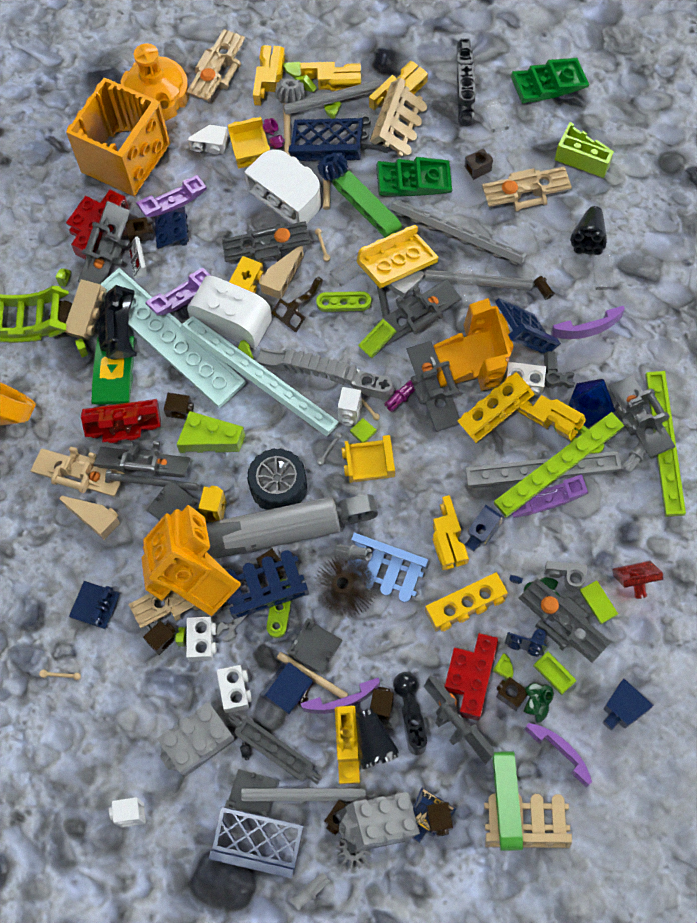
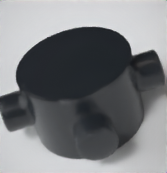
M243 742L241 743L240 751L242 758H245L246 761L249 760L251 755L248 744L246 745Z

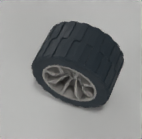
M273 448L263 451L251 462L247 472V480L253 500L259 507L269 510L302 502L303 497L306 495L307 479L304 465L297 455L289 450Z

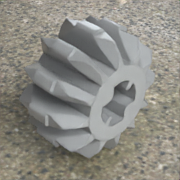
M294 78L280 79V82L276 85V99L280 100V103L285 102L286 104L303 100V83L300 80H294Z
M342 837L339 839L344 846L336 845L337 850L343 851L337 854V858L345 857L341 862L343 866L348 861H350L349 869H353L354 862L357 863L358 868H361L360 860L366 864L368 863V859L364 855L371 856V851H360L358 854L356 853V856H352L348 851L346 840Z

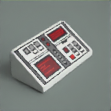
M135 237L128 247L133 276L136 279L146 277L147 270L140 239Z

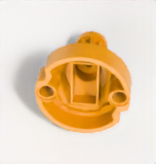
M149 43L141 44L134 50L135 62L129 71L124 72L120 84L159 101L164 120H169L177 115L179 108L186 106L189 99V94L187 93L189 86L185 71L174 60L159 56L158 49L154 45Z
M0 382V426L29 421L36 403L20 391Z

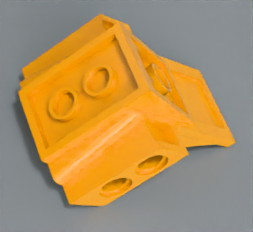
M487 298L469 305L463 325L466 337L463 336V333H459L433 345L439 363L449 361V368L455 384L477 378L481 391L500 386L514 348L513 342L508 336L510 331L507 320L502 313L500 314L497 306H491L490 300ZM441 370V372L437 373V379L440 387H445L448 385Z
M189 505L183 511L176 509L171 515L166 513L143 539L144 555L141 558L145 590L160 600H163L172 590L212 617L241 586L238 580L233 578L207 553L210 543L205 517Z

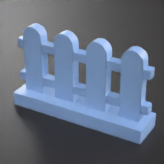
M354 533L351 540L357 547L373 550L367 569L373 573V576L370 575L372 577L370 580L381 584V593L387 596L392 593L393 589L400 591L399 599L402 602H408L411 596L415 597L417 594L414 591L418 577L423 578L424 573L421 572V569L427 568L428 559ZM388 555L392 558L391 560H387L384 558V556ZM403 561L410 563V566L406 567L402 565ZM381 564L388 565L384 579L377 577ZM400 570L407 572L402 586L395 584Z

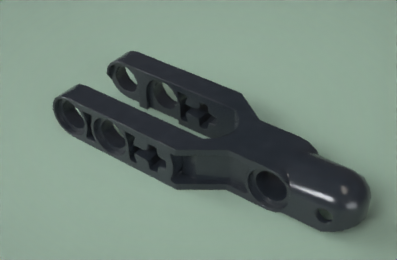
M460 39L456 47L458 122L462 126H470L474 123V102L476 97L473 52L470 39ZM469 116L470 119H463L462 117Z

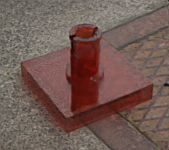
M651 561L612 568L613 576L624 588L633 586L636 599H642L641 595H643V598L647 597L646 583L664 580L663 572Z

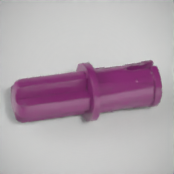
M409 380L399 390H395V394L384 403L385 407L389 405L387 407L389 411L393 412L402 402L407 401V397L415 390L412 381Z

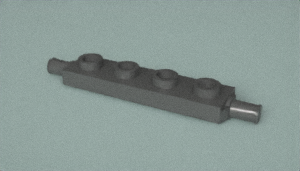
M231 714L230 718L227 719V722L236 727L234 734L301 782L308 778L317 785L322 777L312 771L314 765L312 762L248 717L240 721Z

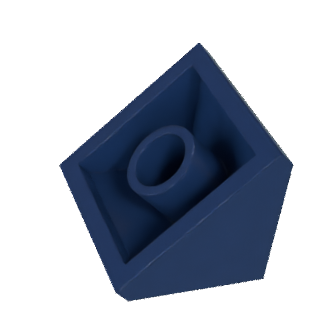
M285 662L259 696L290 714L313 680L290 662Z

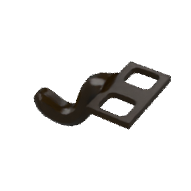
M319 276L316 277L310 289L290 303L280 298L271 314L296 333L306 318L298 311L299 307L317 294L323 279ZM280 303L287 307L283 317L276 312ZM294 314L301 319L296 328L290 324Z

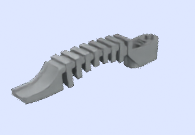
M261 347L259 356L256 359V362L260 365L277 370L287 371V366L293 374L296 373V370L298 373L303 374L304 370L308 375H310L311 371L314 376H318L320 373L322 378L326 379L328 375L331 381H335L338 378L340 384L348 383V385L361 390V393L369 397L388 400L395 394L390 378L360 371L356 365L351 364L350 367L347 362L342 361L340 363L338 360H330L328 357L322 358L321 355L313 356L312 353L305 354L304 351L296 352L294 349L276 351Z

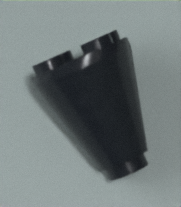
M591 206L573 230L570 241L575 253L600 255L605 249L607 235L604 215L600 207Z
M373 709L356 713L358 717L356 719L359 765H362L363 769H367L378 764L379 760L383 764L398 758V748L377 714L373 713Z

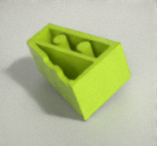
M569 122L558 144L554 160L604 178L609 169L614 151L597 139L595 141L592 140L585 131L580 132L574 127L572 122Z
M189 411L176 445L179 453L196 451L197 453H203V451H215V453L239 452L245 438V431L243 426Z

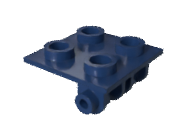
M185 206L155 217L157 249L175 242L185 246L189 242Z
M84 581L69 617L106 629L120 592L114 591L109 586L102 587Z
M542 629L535 630L531 639L508 632L504 642L513 650L523 649L529 655L535 657L543 656L547 648V644H544L546 633Z

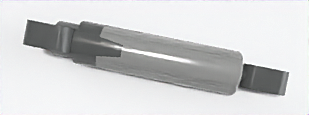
M370 494L341 500L338 503L339 508H336L335 502L330 496L206 523L210 543L207 553L213 559L338 533L340 531L339 519L344 524H353L376 518L378 511L375 499Z

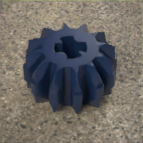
M333 152L318 161V172L325 181L338 180L339 177H343L344 173L348 171V162L341 153Z

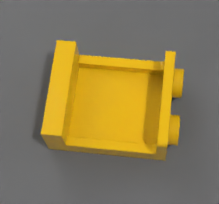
M261 117L237 121L227 125L238 169L251 166L263 153L270 150Z
M390 435L382 436V440L355 444H349L348 441H344L345 447L341 448L342 458L347 460V465H344L345 477L349 476L350 483L395 477Z

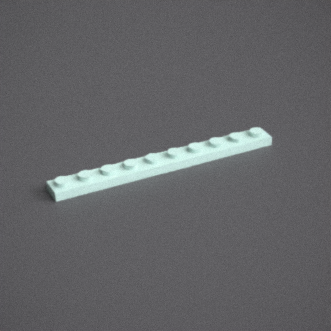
M194 316L181 325V331L325 436H328L338 426L339 421Z

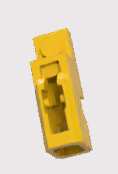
M261 46L260 66L256 68L253 100L256 106H261L262 99H265V92H275L277 83L282 79L285 51L281 46H273L272 55V46Z
M413 61L408 62L401 69V75L398 77L406 81L404 87L407 86L409 88L408 91L412 94H415L428 82V73ZM392 75L369 96V107L375 111L383 105L391 82L398 78Z
M335 62L300 63L302 76L307 75L310 79H318V90H331L333 92L361 84V63H349L343 67H335Z
M543 395L539 397L534 405L526 401L516 410L546 429L551 424L556 428L559 435L570 441L574 439L578 433L577 430H580L586 421L584 414L558 399L550 400Z
M450 495L442 497V504L439 505L442 517L433 519L434 534L432 540L442 570L454 568L453 563H455L456 567L468 564L469 558L465 545L458 541V537L461 536V528Z
M355 706L335 707L339 785L360 784Z

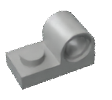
M547 561L544 574H549L553 578L565 576L564 584L566 589L577 592L585 582L587 565ZM577 577L580 583L575 584L571 582L570 578Z

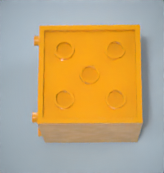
M105 77L97 84L95 91L87 98L86 104L82 110L78 111L75 120L67 127L66 131L81 173L134 197L170 145L160 102ZM131 131L119 151L115 143L110 144L109 147L105 143L109 136L113 137L116 132Z

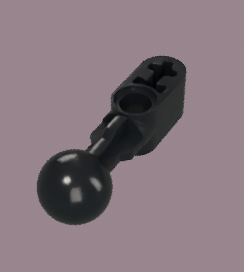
M401 672L394 678L393 689L403 699L404 705L401 709L408 749L413 755H421L427 747V735L420 706L415 702L414 697L418 691L419 682L413 673ZM411 720H415L419 723V725L416 727H412L408 724V722ZM415 735H418V742L419 744H421V746H417V744L414 743Z

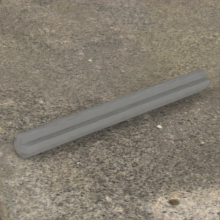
M379 79L284 104L283 109L287 115L376 91L383 82Z
M426 270L424 277L426 281L443 282L448 279L450 283L522 290H532L533 288L532 279Z
M243 788L241 799L242 801H361L366 799V790L364 788Z

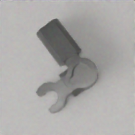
M545 352L544 366H546L547 375L544 385L547 388L561 387L562 385L567 388H573L575 382H569L568 378H573L575 374L572 372H568L565 375L557 373V353Z

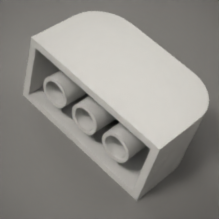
M269 150L263 153L244 171L247 191L291 224L304 221L308 223L319 212L321 207L319 180L309 167L300 164L297 158L291 157L281 150Z
M206 276L187 307L190 318L194 316L216 333L239 343L241 340H245L253 349L257 348L272 321L270 306L262 297L214 276Z

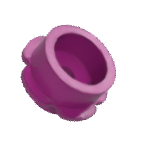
M273 118L265 119L263 124V130L270 135H274V132L278 131V124Z
M282 134L269 138V146H273L274 149L282 147L285 141Z

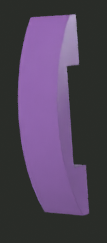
M196 175L182 181V186L156 198L151 195L136 202L145 217L159 216L188 204L201 195L207 187L200 177Z
M202 267L189 275L187 282L165 295L157 294L147 300L146 305L157 316L173 312L191 302L204 278L211 275Z
M620 306L606 310L604 318L574 327L571 320L555 324L552 327L551 335L561 339H580L597 335L616 324L622 318L625 308Z
M582 474L563 480L564 483L542 490L512 513L513 518L543 512L588 494Z
M379 677L360 683L359 688L361 692L326 704H322L320 697L301 703L302 710L314 714L335 713V707L356 706L373 694V689H378L380 686Z
M528 723L524 730L539 744L544 739L548 740L576 767L571 774L587 788L592 780L584 761L576 750L551 730Z

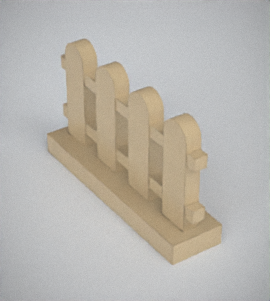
M401 77L391 82L370 142L375 145L382 141L384 147H391L397 151L399 157L411 154L412 150L407 141L411 142L416 139L417 134L412 130V127H418L422 123L417 113H422L427 109L426 103L422 101L423 97L420 95L417 97L409 92V88L407 86L404 87L406 81ZM406 103L407 105L412 107L413 110H409L403 104ZM400 117L408 123L407 126L399 121L398 118ZM393 132L403 137L402 140L394 136Z
M494 793L489 796L488 803H484V810H489V824H485V831H489L485 835V847H500L496 795ZM534 794L530 799V803H522V797L519 795L523 848H570L572 834H566V832H570V825H566L565 810H569V804L564 803L563 796L555 794L552 797L551 803H543V797L539 794ZM523 810H531V825L523 824ZM544 810H552V825H545Z

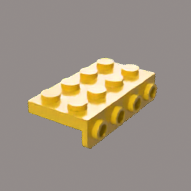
M416 225L406 227L397 233H392L386 238L379 239L368 246H363L358 251L357 264L379 288L438 262L439 257L417 234L418 227Z

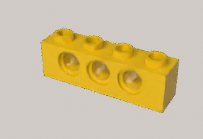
M515 372L513 375L508 376L500 386L494 388L488 396L478 401L471 410L465 412L457 421L473 441L477 443L535 394L523 378Z
M495 572L426 605L425 613L435 632L439 630L444 632L450 629L453 623H463L474 613L479 615L487 611V607L493 604L498 606L504 603L508 592L499 575ZM481 592H487L490 595V597L488 599H483L480 597L479 594ZM464 600H469L472 603V606L464 607L462 605V602ZM452 609L455 614L447 616L444 610Z

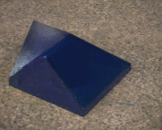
M604 379L577 383L568 405L584 414L586 421L583 426L586 428L591 427L611 412L616 411Z

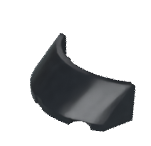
M115 285L106 293L104 298L105 305L100 311L98 322L99 345L101 351L106 352V357L109 359L137 356V352L131 346L128 332L129 313L135 290Z

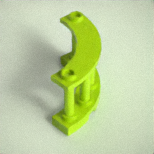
M52 285L45 290L31 294H0V342L21 343L39 341L42 336L49 335L51 338L66 331V324L58 320L59 299L68 295L69 291L62 289L60 286ZM51 302L50 319L43 322L44 304ZM37 305L35 325L23 327L25 306ZM4 306L17 307L16 327L2 328Z

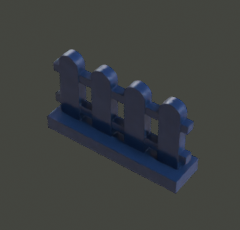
M285 550L281 553L282 561L274 563L273 559L267 556L262 559L263 567L255 569L252 563H246L243 566V574L236 575L234 570H226L238 581L246 579L250 591L242 595L241 588L239 587L230 596L231 599L227 600L228 605L233 604V607L229 608L233 619L309 595L306 582H301L305 580L304 575H299L295 564L299 562L298 557H293L291 551ZM284 567L288 579L280 582L276 569ZM265 573L269 586L261 588L257 575ZM252 598L251 601H248V602H245V601H244V600H247V599Z

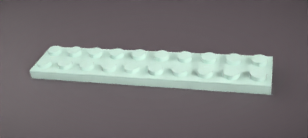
M120 268L100 284L107 290L106 292L115 285L135 290L128 326L219 409L246 385V381L223 360L181 331L182 323L173 315L167 313L157 316L146 305V301L152 297Z

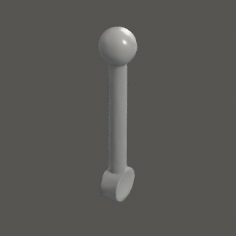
M340 432L335 433V438L323 456L317 459L319 466L324 465L326 456L336 441L342 437Z

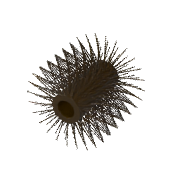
M348 558L351 563L350 565L346 559L345 564L339 559L340 565L332 559L335 567L329 561L337 574L336 576L325 566L324 568L329 573L322 568L320 569L324 573L318 571L321 573L322 578L319 575V584L315 588L320 590L317 592L321 593L319 596L323 599L322 602L324 603L322 604L329 610L333 608L338 615L337 610L343 615L340 610L341 608L345 613L347 608L351 614L354 611L359 614L356 605L362 612L354 598H358L368 607L362 600L370 604L368 600H372L370 596L373 598L374 586L377 587L369 582H373L370 578L368 579L370 575H373L370 573L366 574L367 568L361 570L364 565H360L358 561L356 563L353 558L354 563ZM348 584V587L343 589V586Z

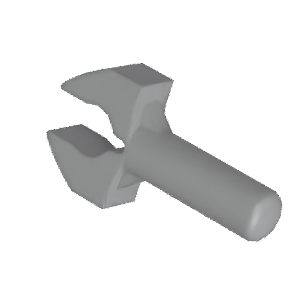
M246 616L233 619L229 624L221 622L217 626V637L223 631H229L223 642L233 641L237 637L235 628Z

